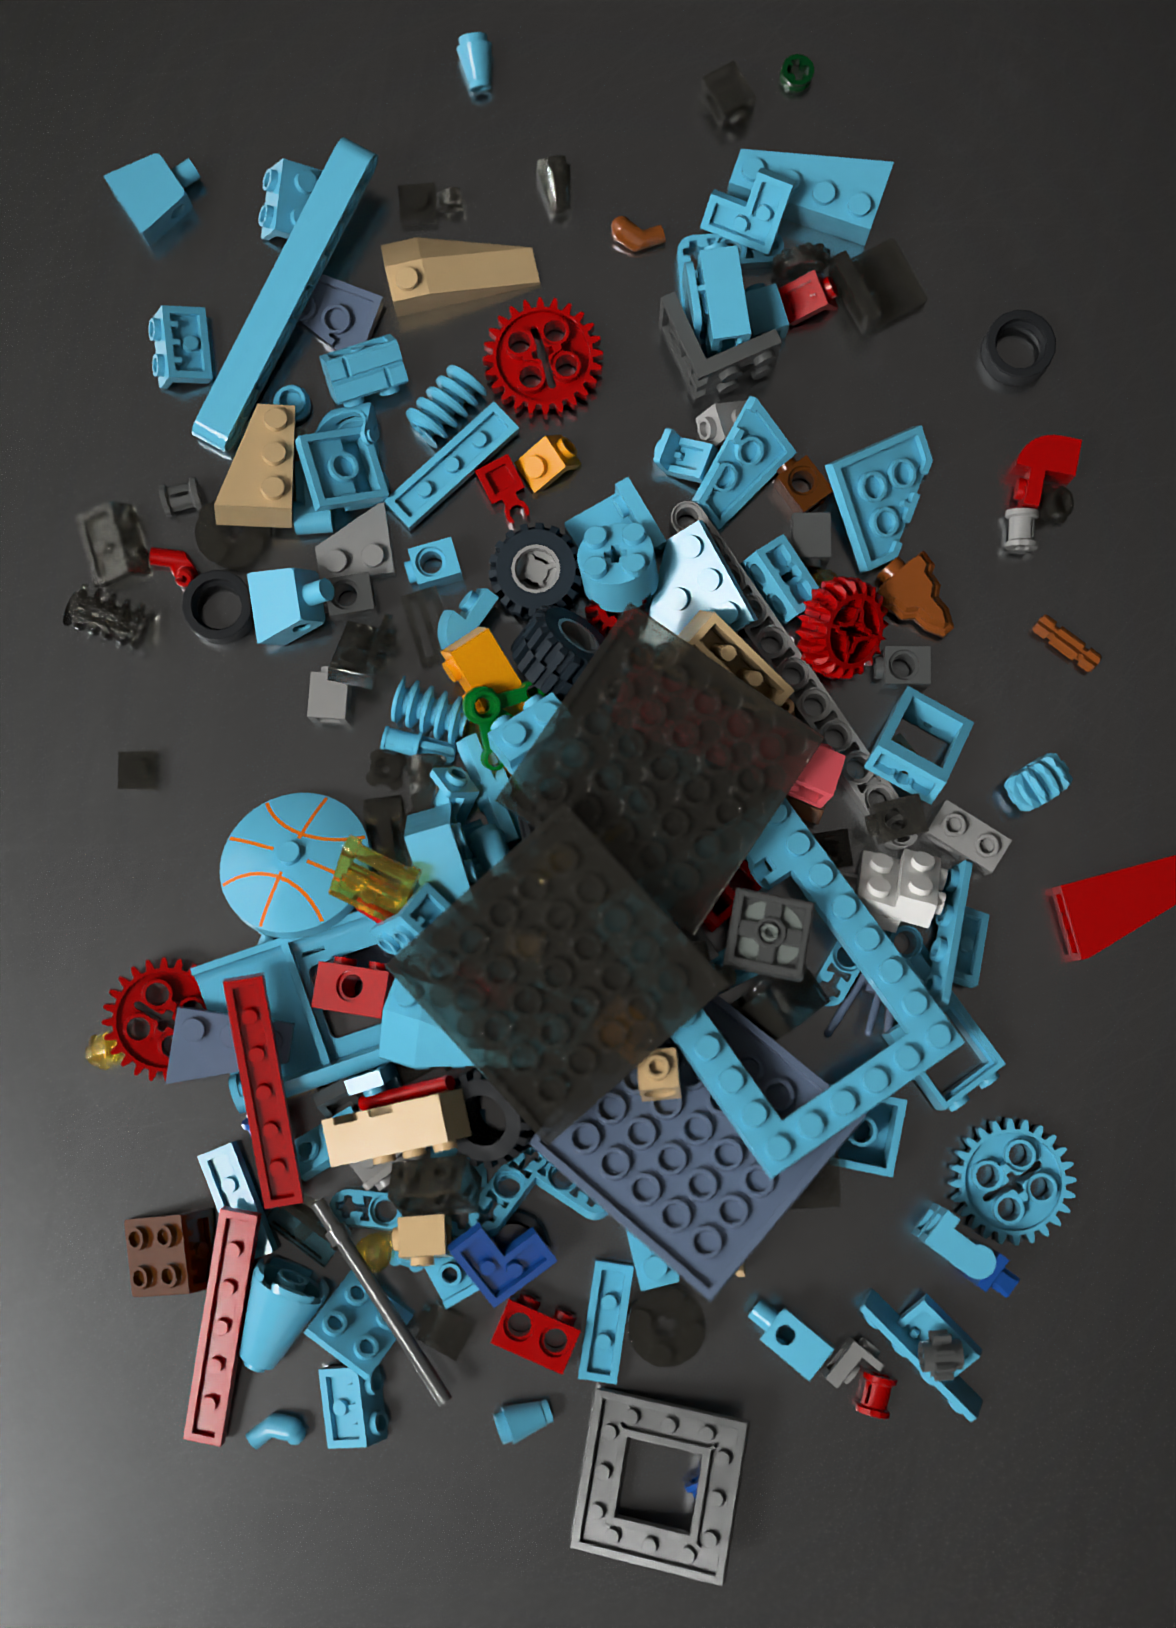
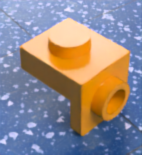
M559 434L544 436L514 464L533 492L540 493L567 470L578 468L581 462L576 456L577 449L568 438Z

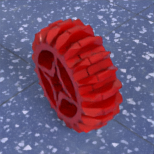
M839 576L834 577L832 580L822 581L821 589H811L812 600L803 601L806 608L804 614L797 616L802 623L801 627L794 631L801 637L796 647L803 651L801 659L806 661L814 672L823 674V676L831 679H851L853 675L862 674L864 666H873V655L881 654L879 644L881 641L887 640L883 636V629L889 623L883 617L888 612V609L881 605L884 597L876 592V587H873L870 583L863 582L862 579Z

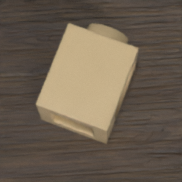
M676 1048L636 1051L638 1085L642 1102L682 1098Z

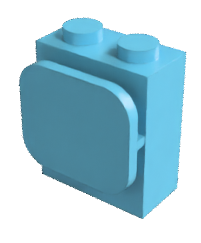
M725 243L708 245L705 250H699L696 274L693 261L684 262L682 290L686 317L698 341L701 331L704 332L707 356L710 358L750 340L751 328L738 246H727Z

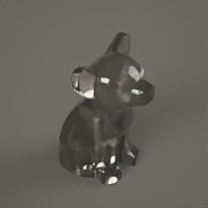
M415 754L407 759L406 771H408V776H410L409 796L413 808L400 820V832H405L407 815L432 808L437 793V785L430 777V773L433 768H443L447 761L446 757L439 754Z

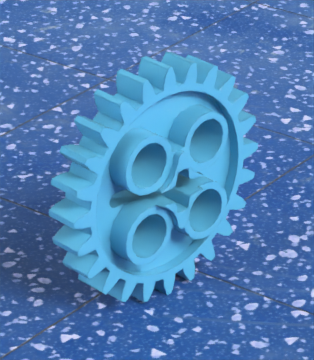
M1005 1118L1003 1128H1000L995 1120H990V1132L988 1133L981 1127H975L978 1139L973 1140L964 1137L963 1140L968 1146L967 1151L964 1152L956 1149L954 1151L962 1159L961 1163L949 1165L951 1170L958 1173V1178L949 1180L948 1185L959 1188V1192L950 1197L951 1201L964 1203L957 1214L961 1217L971 1214L972 1217L967 1226L975 1229L982 1224L980 1236L986 1239L995 1231V1241L999 1244H1003L1007 1235H1009L1011 1243L1015 1246H1019L1021 1235H1024L1028 1242L1035 1243L1034 1231L1036 1230L1048 1237L1049 1231L1046 1224L1050 1222L1060 1227L1062 1224L1056 1216L1057 1212L1070 1213L1071 1211L1063 1204L1064 1198H1075L1076 1196L1071 1191L1066 1190V1184L1076 1182L1077 1178L1065 1174V1170L1071 1168L1074 1163L1067 1160L1061 1161L1060 1159L1067 1151V1148L1064 1146L1052 1147L1057 1137L1055 1134L1050 1133L1041 1138L1043 1133L1042 1125L1036 1124L1029 1132V1123L1025 1119L1020 1120L1017 1128H1015L1012 1118ZM1016 1144H1022L1026 1151V1157L1023 1162L1014 1165L1009 1158L1010 1149ZM1036 1161H1040L1041 1166L1038 1169L1016 1179L1015 1184L1017 1188L1015 1190L1003 1187L988 1201L983 1200V1196L986 1193L1008 1183L1009 1180L1006 1176L1008 1173L1016 1176L1021 1175ZM989 1164L993 1169L994 1177L989 1184L980 1185L977 1181L976 1173L981 1166ZM1043 1177L1047 1184V1190L1043 1196L1035 1198L1030 1191L1031 1183L1034 1179ZM1011 1198L1014 1202L1015 1210L1010 1217L1001 1218L998 1214V1205L1003 1199Z

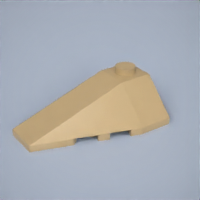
M419 237L380 245L397 317L540 285L531 247Z

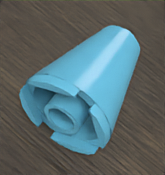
M272 1257L269 1264H264V1258L259 1259L253 1271L239 1356L248 1369L258 1373L274 1369L326 1301L330 1290L327 1282L321 1278L318 1284L311 1279L313 1271L309 1268L279 1257Z

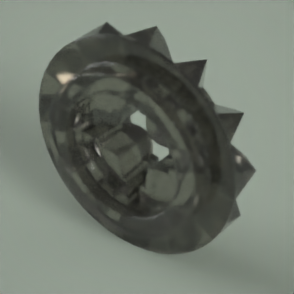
M807 242L804 245L796 244L792 248H784L780 254L773 257V273L777 277L791 281L813 270L821 273L832 261L829 248H825L824 244L817 243L812 245L811 242Z

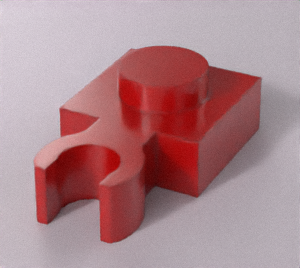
M508 454L475 470L491 504L503 501L505 517L509 523H515L510 516V510L514 506L522 507L526 516H529L530 511L527 504L516 495V492L524 489L525 486Z

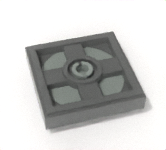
M737 887L722 967L801 982L804 975L815 903Z

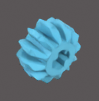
M1046 753L1010 775L1006 779L1004 787L1008 792L1007 795L1013 804L1017 805L1020 811H1031L1049 802L1071 785L1073 778L1069 773L1070 769L1057 753Z

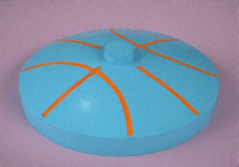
M316 793L282 795L253 809L232 831L221 856L220 882L222 890L234 912L254 930L277 938L292 939L311 936L340 922L355 908L356 900L364 895L373 868L372 846L366 830L358 817L338 800Z

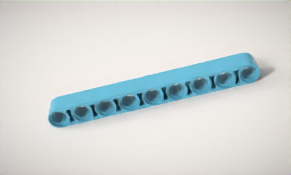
M342 137L336 144L192 427L193 436L225 453L234 446L374 174L378 163V154L345 137Z

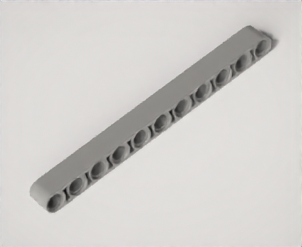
M692 501L678 503L673 508L670 517V532L672 536L684 530L676 521L680 516L690 515L696 521L703 520L750 606L756 608L760 615L757 621L738 631V633L782 678V671L786 668H795L800 672L802 681L798 684H789L795 690L788 698L794 702L796 718L815 743L828 744L825 739V733L830 729H835L842 733L844 737L843 746L833 747L836 752L846 756L839 781L886 848L892 851H901L911 846L919 835V827L912 814L889 781L865 769L864 778L855 779L848 774L847 763L849 761L856 760L865 765L870 753L810 665L801 659V652L703 509ZM766 637L776 638L781 645V650L776 653H768L762 648L761 640ZM809 698L818 700L823 707L822 714L818 716L808 714L804 709V701ZM871 792H880L885 796L887 805L884 810H875L870 806L868 797ZM893 823H901L907 828L908 837L905 842H897L891 837L890 827Z

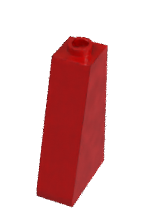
M1176 855L1052 888L1073 961L1092 957L1176 905Z

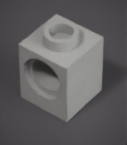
M325 666L321 667V672H311L307 717L312 722L350 725L353 679L349 674H344L343 668Z

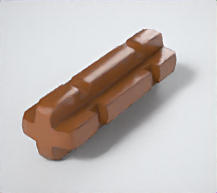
M1044 614L1034 625L1033 632L1043 640L1048 638L1050 640L1048 643L1070 660L1076 659L1078 661L1077 665L1086 672L1093 671L1102 659L1101 654L1092 647L1087 649L1084 641L1064 626L1059 628L1056 625L1057 621L1049 615Z

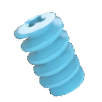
M455 365L447 367L448 377L439 376L437 378L438 388L434 386L427 388L426 394L428 399L424 397L417 399L416 405L418 410L409 408L406 411V416L415 432L427 444L436 449L438 445L433 436L436 434L446 439L448 434L443 426L445 424L454 428L458 426L453 415L457 413L465 418L468 416L463 404L466 402L476 407L478 402L473 394L475 392L484 396L488 394L485 387L472 374Z
M406 675L400 681L391 706V720L398 723L405 716V726L411 729L419 721V730L423 734H426L434 726L433 733L436 739L442 738L448 731V743L452 745L465 735L470 721L464 715L461 696H458L451 705L448 703V691H444L436 699L434 698V686L430 685L423 694L420 693L419 680H416L410 688L406 687Z

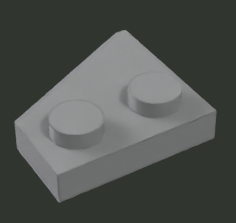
M384 502L378 503L315 547L319 579L369 572L372 579L396 575Z

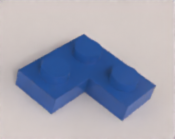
M478 1222L447 1245L451 1255L493 1308L500 1305L558 1261L555 1254L534 1227H531L501 1250L480 1222Z

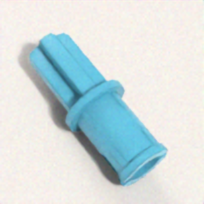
M390 726L385 727L380 745L382 750L413 756L412 760L414 761L421 758L445 765H452L457 753L456 744L452 745L446 741L426 737L421 732L414 734L390 728Z

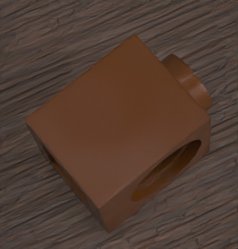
M807 455L799 461L791 458L776 471L779 475L776 477L774 488L794 513H812L829 501L833 494L831 485ZM797 478L805 479L809 482L811 489L807 492H798L793 488L792 481Z

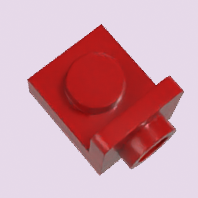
M816 270L778 289L788 322L792 326L825 309L832 312L839 308L835 299L839 296L835 282L830 276L826 277V275Z

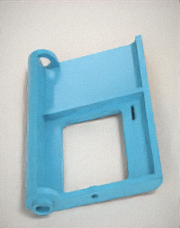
M408 893L377 905L395 915L408 902L412 894ZM358 911L348 914L340 922L320 933L302 938H277L190 968L192 976L195 977L207 1010L228 1013L223 987L224 979L264 972L272 1020L295 1023L289 1062L280 1064L286 1098L390 1063V1061L379 1057L382 1022L336 1037L332 1035L323 1009L311 1007L314 992V983L310 975L311 967L317 965L319 961L326 962L334 959V956L340 957L377 944V938L370 932L377 923ZM437 979L429 981V983L445 988L444 984ZM239 1072L230 1073L228 1079L229 1089L238 1112L242 1114L246 1112L240 1074Z

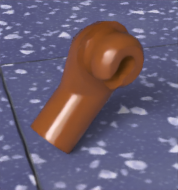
M618 216L612 221L613 237L631 251H640L666 242L661 224L642 230L626 216Z

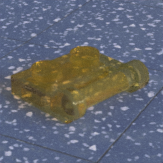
M350 835L342 848L328 894L384 921L397 914L412 897L422 869L412 864L407 867L362 845L361 839ZM357 859L401 881V884L399 885L354 863V860Z

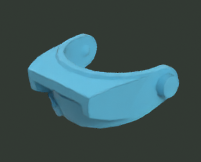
M367 402L354 407L332 409L323 417L314 433L362 426L360 432L362 442L366 446L372 445L379 438L374 406L372 402Z

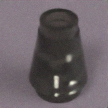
M563 155L540 159L537 161L538 170L535 171V174L549 207L550 214L556 215L571 211V165L567 164L566 157Z

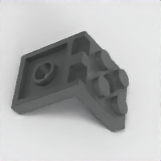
M675 291L661 297L659 325L695 401L717 391L720 395L729 393L740 385V381L749 377L757 380L773 371L782 344L776 329L706 359Z

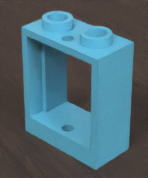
M907 686L889 715L863 768L931 805L947 783L975 722ZM902 718L951 744L941 766L891 740Z
M951 990L949 1003L940 1009L943 1013H947L983 1063L944 1093L939 1091L926 1072L916 1077L914 1081L936 1110H946L949 1108L953 1112L970 1100L967 1093L979 1085L983 1089L1000 1077L997 1071L1006 1063ZM897 1023L882 1034V1037L890 1046L905 1036L906 1033Z

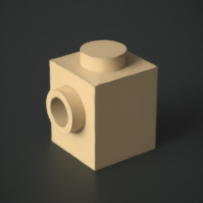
M437 1214L397 1217L398 1227H394L392 1230V1245L394 1251H399V1258L410 1260L412 1267L434 1265V1258L453 1257L447 1247L452 1242V1219L450 1216Z

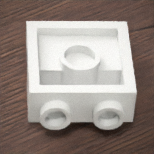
M904 848L901 859H896L883 853L863 850L859 861L855 893L870 913L929 929L934 914L941 915L944 908L946 893L941 891H943L947 880L948 869L941 868V858L922 851L917 852Z

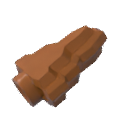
M924 550L906 563L899 556L896 557L876 576L882 583L876 591L884 597L881 605L901 621L914 620L924 631L944 638L954 628L949 608L939 597L941 584L933 574L935 564Z

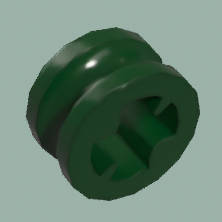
M803 54L790 55L785 59L780 71L781 84L790 92L798 93L804 91L812 82L814 65ZM793 67H798L799 71L803 73L801 80H796L795 75L791 73Z

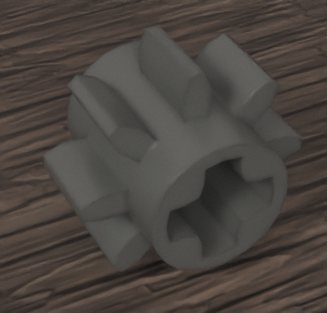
M947 1330L928 1331L929 1340L918 1343V1359L921 1371L930 1372V1376L934 1377L935 1382L954 1380L953 1371L963 1369L964 1352L960 1339H952V1335L948 1334Z

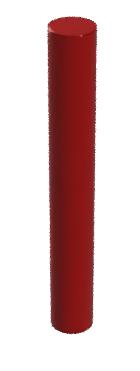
M445 1075L388 1089L370 1097L361 1096L358 1099V1106L364 1111L451 1091L455 1088V1080L451 1075Z

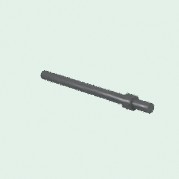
M324 1197L318 1200L311 1207L327 1231L325 1234L327 1240L333 1248L337 1246L439 1406L443 1405L452 1398V1395L350 1238L353 1234L346 1223H340Z

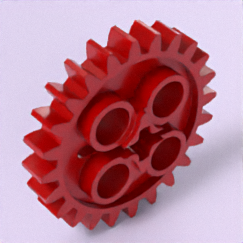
M538 297L537 305L533 308L525 299L523 300V311L521 312L510 306L511 318L508 320L499 315L497 319L501 329L489 328V336L494 341L484 342V350L490 353V355L483 357V365L492 367L485 372L486 380H496L491 386L493 394L504 391L501 397L502 404L506 405L514 400V412L517 414L524 406L528 407L529 418L534 417L537 409L542 410L544 419H548L550 409H555L557 414L562 417L563 406L566 404L574 411L577 410L576 397L588 401L589 393L585 387L596 389L597 380L592 375H602V366L595 363L603 360V351L595 349L601 345L600 336H590L594 332V323L582 325L585 319L584 312L581 311L572 316L571 303H568L563 310L558 309L557 298L552 300L550 307H545L542 297ZM533 328L537 329L546 358H549V370L555 382V388L548 386L541 359L538 358L537 346L531 334ZM551 330H560L565 335L563 339L555 342L546 338V334ZM516 341H524L529 344V348L522 353L514 352L510 349V346ZM563 364H571L576 368V371L570 376H563L557 372V369ZM528 375H535L541 379V382L535 387H526L521 383L523 378Z
M163 956L160 967L155 968L153 962L150 959H146V971L141 972L138 967L133 965L131 967L134 977L132 980L122 975L118 978L124 988L123 990L114 988L109 990L110 995L116 999V1002L105 1003L103 1008L112 1012L113 1015L103 1019L101 1023L102 1025L113 1027V1031L107 1033L104 1036V1040L117 1041L118 1044L113 1047L110 1053L112 1055L120 1052L125 1054L121 1062L122 1067L133 1061L136 1063L134 1069L135 1076L140 1074L145 1068L149 1070V1081H153L158 1071L163 1072L166 1082L170 1054L164 1050L163 1040L173 1035L174 1025L167 1024L165 1028H161L158 1026L160 1019L136 1008L135 1002L139 1001L160 1014H164L167 1009L171 1010L174 1021L176 1019L177 1007L183 1006L188 1001L198 1002L204 1010H207L190 968L188 970L182 969V958H178L174 967H169L166 956ZM192 964L190 968L196 967L197 964ZM153 983L165 985L169 991L168 999L162 1003L152 1002L147 996L148 987ZM136 1017L146 1019L150 1025V1032L144 1037L132 1035L128 1028L131 1019Z

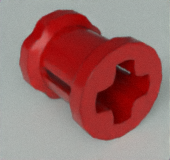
M864 1370L862 1377L866 1381L861 1402L856 1403V1411L879 1419H889L888 1403L892 1387L897 1386L898 1379L885 1373Z

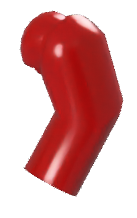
M151 547L149 564L169 567L176 578L175 582L180 587L187 588L189 583L199 575L198 568L187 552Z

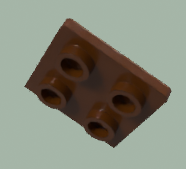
M213 1208L199 1209L175 1215L132 1218L124 1221L133 1297L191 1294L207 1289L216 1236Z

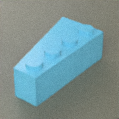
M741 149L729 181L727 194L748 202L757 172L760 168H764L796 181L783 217L784 220L865 246L894 162Z

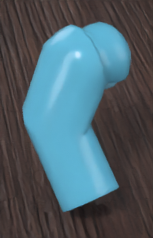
M273 1413L245 1435L250 1445L257 1450L272 1438L288 1441L290 1445H298L304 1440L306 1429L295 1416Z

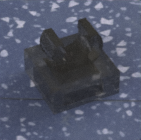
M848 828L812 834L837 869L854 866Z

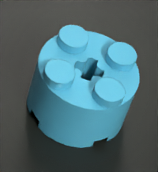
M615 523L602 527L594 526L584 533V540L580 544L577 553V562L587 598L590 601L592 599L599 604L601 609L609 612H627L643 605L642 600L650 593L652 596L657 590L659 583L653 544L650 537L645 533L643 526L638 523Z

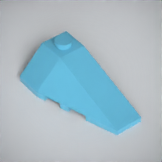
M399 973L396 974L382 1013L379 1057L381 1059L416 1070L429 1069V1067H451L452 1069L465 1068V1066H491L492 1068L535 1067L539 1065L542 1054L467 1049V1036H471L472 1021L468 1020L469 1008L499 1009L438 985ZM488 1022L487 1037L499 1038L500 1023ZM540 1026L539 1041L548 1040L551 1032L550 1027Z

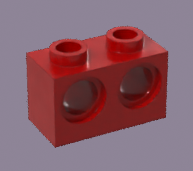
M520 1292L518 1297L510 1296L490 1343L563 1375L581 1332V1325L575 1323L577 1317L560 1308H556L554 1313L541 1308V1301L523 1292ZM515 1313L526 1314L531 1321V1326L524 1332H517L511 1328L509 1318ZM551 1329H560L565 1333L567 1341L563 1346L553 1348L546 1343L545 1334Z

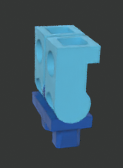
M933 1202L911 1233L953 1266L964 1272L962 1276L985 1292L991 1287L1007 1298L1020 1281L1019 1277L1005 1268L1010 1260L991 1247L959 1233L954 1228L960 1219L949 1210Z

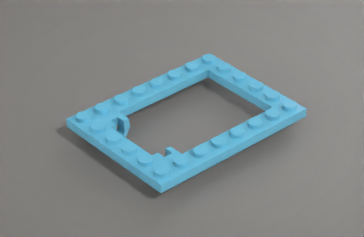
M779 789L607 900L587 915L593 927L770 1180L965 1043ZM745 859L748 861V868L753 878L764 889L770 890L789 876L794 879L807 899L815 903V910L906 1033L898 1041L782 1121L667 959V957L687 945V939L683 933L680 932L676 935L671 928L672 918L667 911ZM765 860L767 861V863L769 864V866L772 868V870H773L772 872H770V871L768 870V868H767V866H766V864H765Z

